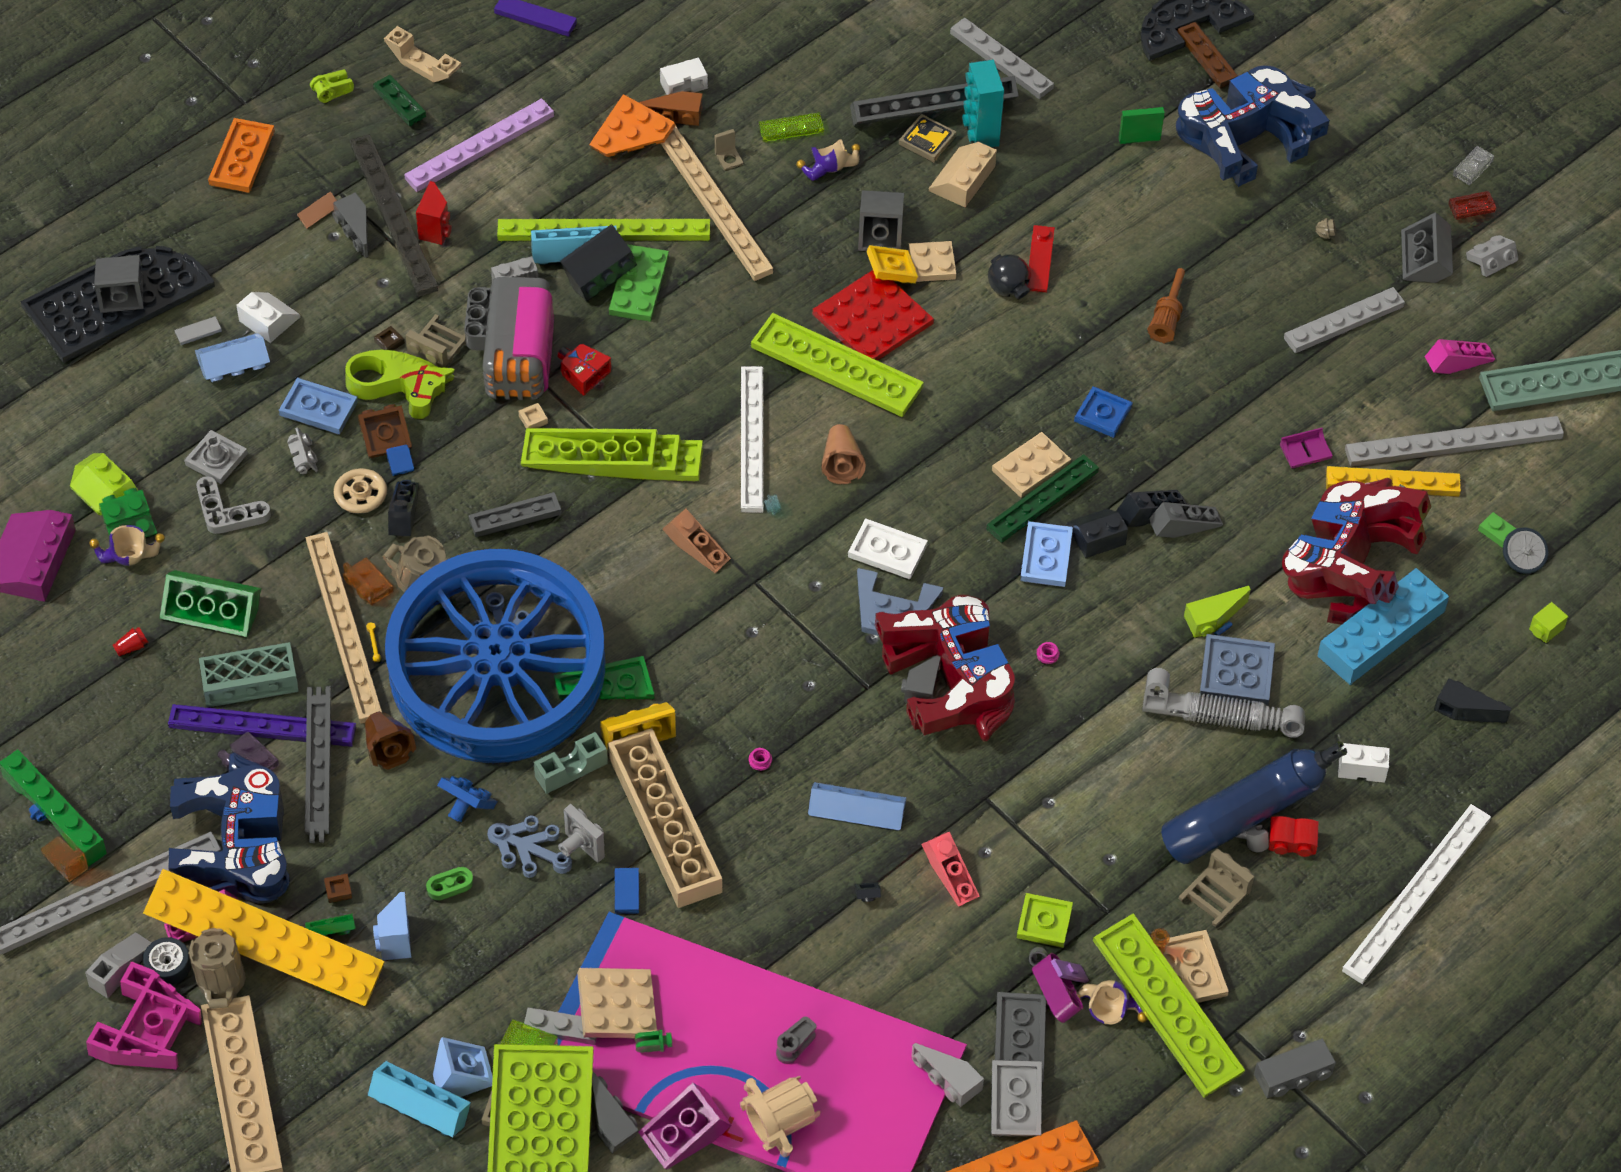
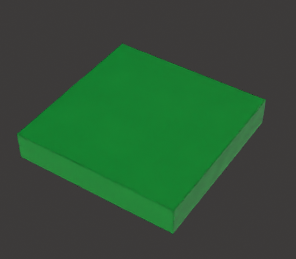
M1164 108L1122 111L1119 132L1120 144L1161 140Z

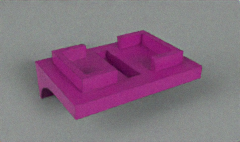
M1323 428L1281 438L1280 447L1291 469L1332 459L1333 457L1325 441ZM1301 443L1305 444L1311 457L1307 456Z

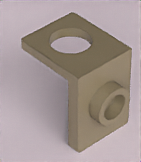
M734 129L715 135V155L724 171L743 165V161L735 148ZM727 156H733L736 158V161L733 163H726L724 161V158Z

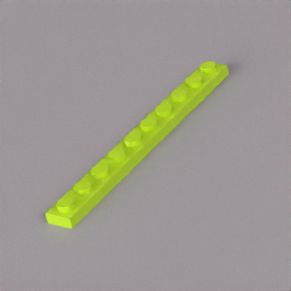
M498 219L497 237L498 241H531V230L600 227L612 224L616 226L618 233L624 241H710V219Z

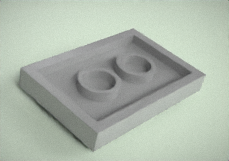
M992 1060L991 1136L1036 1137L1041 1135L1042 1062Z

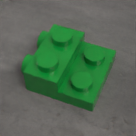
M131 488L123 492L124 496L116 498L115 495L104 497L102 499L103 502L99 503V509L109 537L115 528L125 525H133L142 529L145 539L157 534L143 490L137 491V488Z

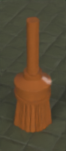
M1182 268L1177 269L1169 296L1162 297L1157 301L1154 317L1147 328L1150 338L1162 343L1174 340L1176 323L1180 320L1183 306L1177 299L1185 275V270Z

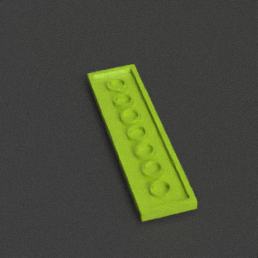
M774 313L770 315L751 341V348L901 417L907 412L924 386L923 381Z
M1134 913L1093 938L1095 945L1203 1098L1245 1072L1243 1066Z

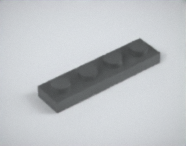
M555 492L471 514L469 515V521L476 538L561 515V508Z

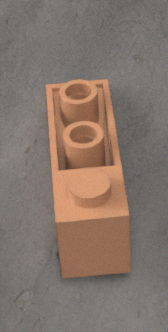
M684 509L662 529L679 548L714 573L731 559L687 509Z

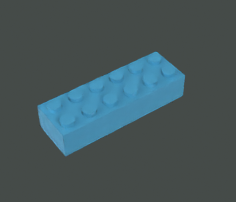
M1417 568L1398 581L1399 588L1390 603L1378 600L1376 604H1368L1321 640L1317 656L1349 685L1445 612L1449 596Z

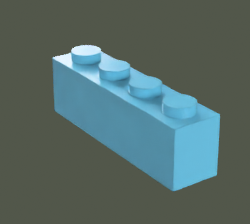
M608 226L531 230L533 260L539 264L560 262V260Z
M387 1061L374 1070L368 1096L376 1099L379 1103L386 1104L400 1113L419 1120L420 1123L429 1125L439 1130L442 1134L454 1137L465 1127L471 1102Z

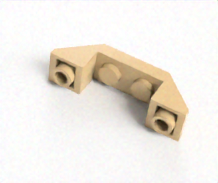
M398 26L384 38V41L401 64L432 82L449 78L462 66L461 62L447 54H444L437 60L416 48L413 35Z

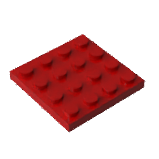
M873 270L813 308L812 315L846 347L877 361L934 324V318L893 280L876 278Z

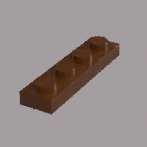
M1196 22L1178 29L1177 32L1185 41L1187 48L1219 88L1228 86L1230 80L1238 77Z

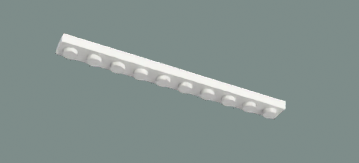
M1472 804L1467 808L1343 966L1342 972L1361 984L1365 982L1488 824L1491 818L1490 815Z

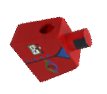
M580 344L573 351L562 347L558 352L557 357L562 360L561 372L563 377L583 396L611 372V357L584 344Z

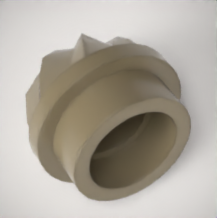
M1325 218L1318 222L1316 232L1320 237L1331 239V236H1336L1334 219L1328 220V218Z

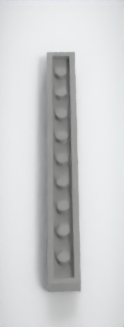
M1558 416L1346 444L1345 451L1350 467L1562 439L1564 432Z
M212 832L176 847L177 849L221 851ZM169 851L1 926L0 955L155 885L162 869L169 871Z

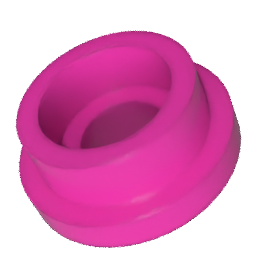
M1045 642L1037 649V658L1042 663L1052 664L1059 658V649L1052 642Z
M756 748L749 755V764L755 770H765L772 763L771 754L764 748Z

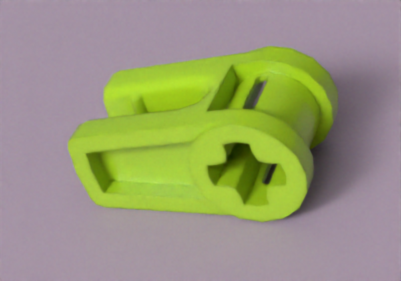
M343 69L314 77L310 82V87L317 93L318 100L325 103L354 90V83L352 79H348V74Z

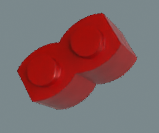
M1283 816L1271 817L1269 850L1274 851L1276 854L1293 852L1303 857L1316 854L1319 821L1293 819Z

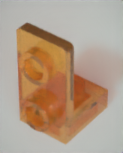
M59 836L41 848V853L68 882L88 869L85 854L79 848L73 851Z

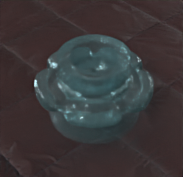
M768 494L767 499L764 500L765 508L768 513L772 512L773 515H776L777 512L781 511L780 502L776 494L771 496Z

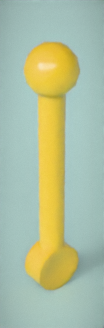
M370 622L366 625V628L370 632L374 652L372 659L374 662H380L382 657L378 653L374 633L376 626Z

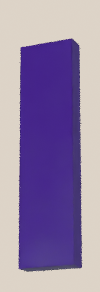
M499 0L494 8L495 14L568 37L577 24V18L521 0Z

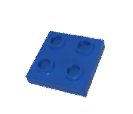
M451 776V778L442 777L437 785L458 797L448 816L459 822H462L469 805L480 809H494L498 801L491 798L492 793L482 788L478 790L472 787L473 783L463 777H460V779Z

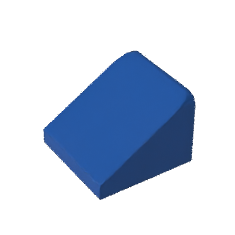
M408 445L386 450L393 476L414 471Z

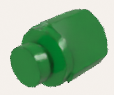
M663 1030L640 1032L635 1035V1041L637 1042L635 1045L636 1051L640 1053L664 1052V1045L673 1047L671 1032L666 1033L664 1036Z

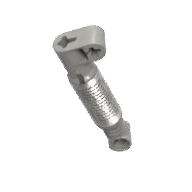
M1154 668L1148 672L1143 712L1183 717L1186 721L1193 722L1197 719V722L1201 720V723H1203L1205 720L1206 724L1208 721L1209 724H1212L1213 721V724L1215 725L1217 722L1218 726L1220 723L1222 726L1225 724L1226 727L1234 725V728L1238 725V728L1242 726L1244 729L1246 726L1247 730L1250 727V730L1255 731L1266 729V726H1269V730H1272V727L1276 731L1280 728V731L1288 737H1298L1304 732L1305 711L1300 706L1290 705L1283 708V711H1280L1278 707L1277 710H1275V707L1269 709V706L1260 701H1252L1250 707V700L1246 703V700L1242 702V699L1238 702L1237 698L1235 701L1234 698L1229 701V697L1225 700V696L1222 700L1221 696L1217 699V695L1215 698H1213V695L1209 698V694L1207 697H1205V694L1201 697L1200 693L1169 692L1170 674L1168 671L1162 668ZM1155 686H1159L1160 689L1155 690Z

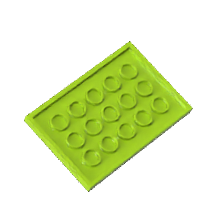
M494 1044L488 1172H589L593 1046Z

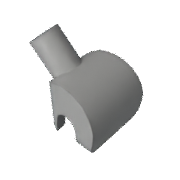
M1262 825L1252 827L1236 836L1246 839L1247 847L1253 852H1262L1269 847L1268 832L1261 830Z

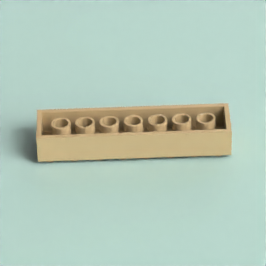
M651 728L608 743L609 759L677 907L680 908L722 893L721 874L653 729Z

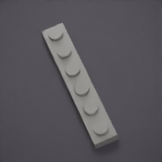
M963 18L951 27L950 34L985 60L994 59L996 68L1008 77L1015 76L1016 82L1038 99L1053 89L1054 83L966 18Z
M1392 287L1288 331L1284 334V339L1294 353H1298L1403 308L1405 301Z

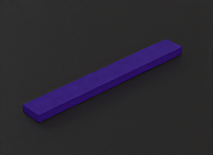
M173 704L168 726L174 729L306 742L307 718ZM331 720V745L353 747L357 728L356 723Z

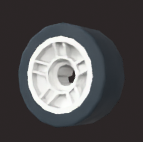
M165 937L155 940L146 948L143 954L144 967L154 970L167 984L174 985L181 982L191 969L189 951L186 945L179 939Z

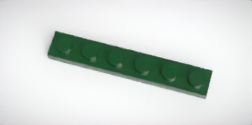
M1081 455L989 522L986 530L999 542L1003 543L1025 527L1028 521L1031 522L1096 475L1099 467L1086 455Z

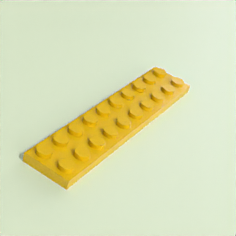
M162 869L143 912L145 915L198 937L204 930L211 928L222 929L235 939L239 954L365 1007L385 964V961L165 869Z

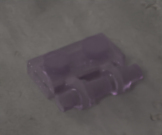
M246 732L230 745L232 752L256 762L271 771L279 765L278 759L249 732ZM221 750L218 753V757L222 760V764L229 769L230 754L225 750Z

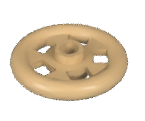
M369 469L350 470L339 477L334 486L336 502L341 508L352 513H366L378 508L387 495V485L383 477ZM369 478L373 481L371 484H368L364 479ZM353 479L354 482L349 487L346 483ZM372 490H378L377 496H371ZM349 493L351 498L346 500L343 494ZM367 500L366 504H357V501Z

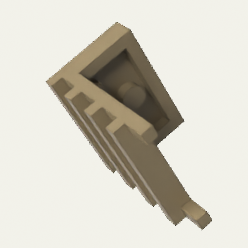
M435 314L419 334L409 330L405 335L407 354L429 361L437 367L446 368L447 364L453 361L455 354L460 353V348L466 345L465 334L461 335L436 323L439 320V315ZM432 329V330H434V331H436V332H438V333H440V334H442V335H444V336H446V337H448V338H451V339L457 341L458 343H457V344L452 343V342H450V341H448V340H446V339H444V338H442V337H440V336H438V335H436V334L430 332L429 330Z
M1216 849L1211 854L1208 868L1178 899L1183 901L1187 897L1215 919L1212 925L1216 927L1224 921L1228 914L1233 912V909L1242 902L1246 895L1248 896L1251 893L1254 876L1249 869L1241 867L1233 861L1229 854ZM1205 879L1233 901L1231 903L1227 902L1202 883V881ZM1196 888L1224 909L1222 913L1194 893L1193 890Z

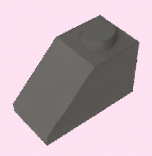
M935 656L909 670L908 678L903 679L901 692L905 693L904 702H907V699L912 697L933 699L940 669V656Z

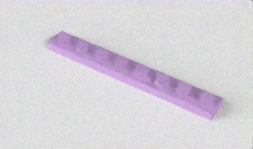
M540 99L405 173V180L416 192H419L426 188L430 181L437 182L554 117V111L543 99Z

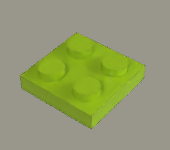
M1026 893L1017 938L1064 948L1073 902Z

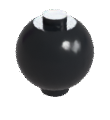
M999 254L991 260V266L988 270V281L991 288L997 294L1004 297L1014 295L1017 300H1020L1031 290L1028 286L1031 276L1030 269L1022 258L1012 254L1003 256Z

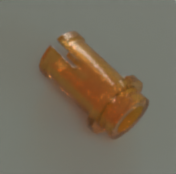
M1158 928L1151 933V939L1161 953L1164 954L1166 945L1170 940V935L1165 929Z

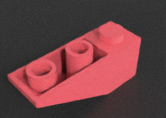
M950 832L941 834L921 844L932 868L958 906L979 897V893Z

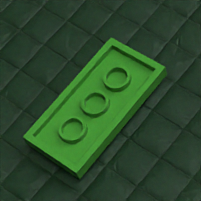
M628 245L637 266L617 280L609 307V315L651 322L669 258V251Z

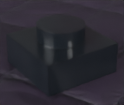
M878 882L854 884L856 897L861 899V901L871 902L875 898L881 897V888Z

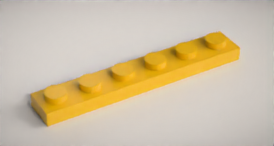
M1327 466L1326 489L1343 481L1368 483L1390 478L1393 486L1427 491L1428 495L1459 497L1461 492L1460 474L1331 466Z

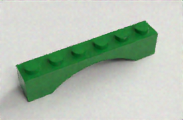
M18 749L0 761L3 778L16 792L28 798L40 809L59 831L75 855L87 867L107 854L101 836Z

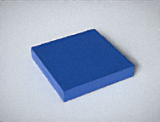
M1093 386L1075 415L1074 422L1114 438L1131 410L1133 402Z

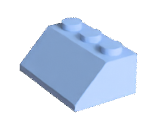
M258 333L195 350L203 376L206 380L210 379L211 382L223 379V375L231 373L232 376L242 374L244 369L250 367L253 370L266 367L265 363L270 362L264 338Z

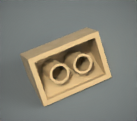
M980 142L959 147L929 187V191L966 207L995 168L997 150Z

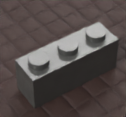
M1322 1038L1257 1062L1254 1075L1266 1098L1280 1097L1291 1089H1302L1315 1080L1323 1081L1328 1079L1333 1074L1336 1062Z

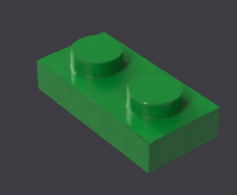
M353 914L307 922L305 927L327 937L328 934L333 933L337 935L348 934L351 930L355 929Z

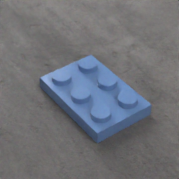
M297 378L279 409V415L340 434L358 403V398L345 392Z

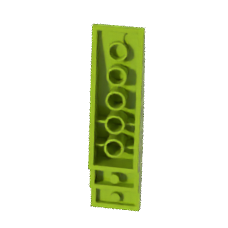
M526 428L521 466L594 476L699 481L704 445L703 440H681L680 435H658L657 429Z

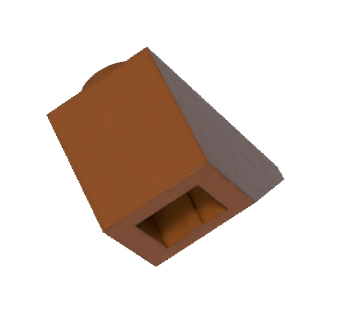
M680 91L638 102L675 123L699 126L702 112V93Z

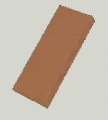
M330 191L298 213L297 216L307 229L333 211V202L337 200Z

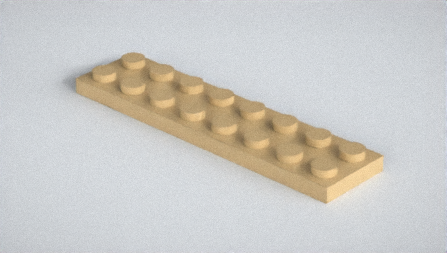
M250 996L233 998L227 1008L210 1009L208 1004L201 1005L231 1172H283Z

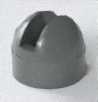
M1034 947L1031 950L1029 962L1032 966L1041 961L1037 960L1038 953L1041 954L1042 959L1048 956V952L1044 947Z

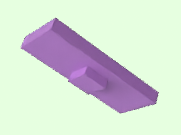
M1057 959L1051 961L1060 978L1082 983L1089 981L1081 965Z

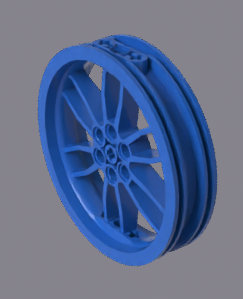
M485 549L464 553L439 563L421 575L405 591L398 601L387 627L385 640L386 663L392 695L398 710L407 724L422 739L435 748L458 758L476 762L502 763L530 758L550 750L566 740L585 722L595 707L603 687L605 677L604 633L601 618L593 599L572 574L556 563L532 553L510 549ZM486 585L519 586L509 601L501 623L494 625L490 623L482 601L473 588ZM465 591L476 609L481 622L475 626L469 623L456 611L448 600L449 597ZM531 592L535 596L542 598L536 608L518 625L512 623L515 613L527 593ZM552 602L566 608L575 617L583 634H553L525 639L541 621ZM441 603L453 624L469 640L441 637L410 639V636L422 618L436 605ZM483 636L489 637L487 639H481V637ZM505 636H512L509 639L503 638ZM586 647V658L584 659L551 658L536 655L537 653L553 649ZM408 651L442 652L457 655L438 661L406 663ZM523 653L521 656H516L515 654ZM471 654L477 655L475 657H469V655ZM524 670L552 673L583 672L574 690L553 709L540 687ZM467 671L452 687L439 709L423 702L418 697L408 676L445 675ZM483 671L489 672L487 674H480ZM504 671H512L509 674L503 673ZM519 684L536 699L546 714L528 721L517 703L511 688ZM476 685L479 687V690L465 718L460 720L457 716L449 713L455 703L469 689ZM495 685L501 686L509 707L520 724L501 728L472 726L483 709L491 687Z

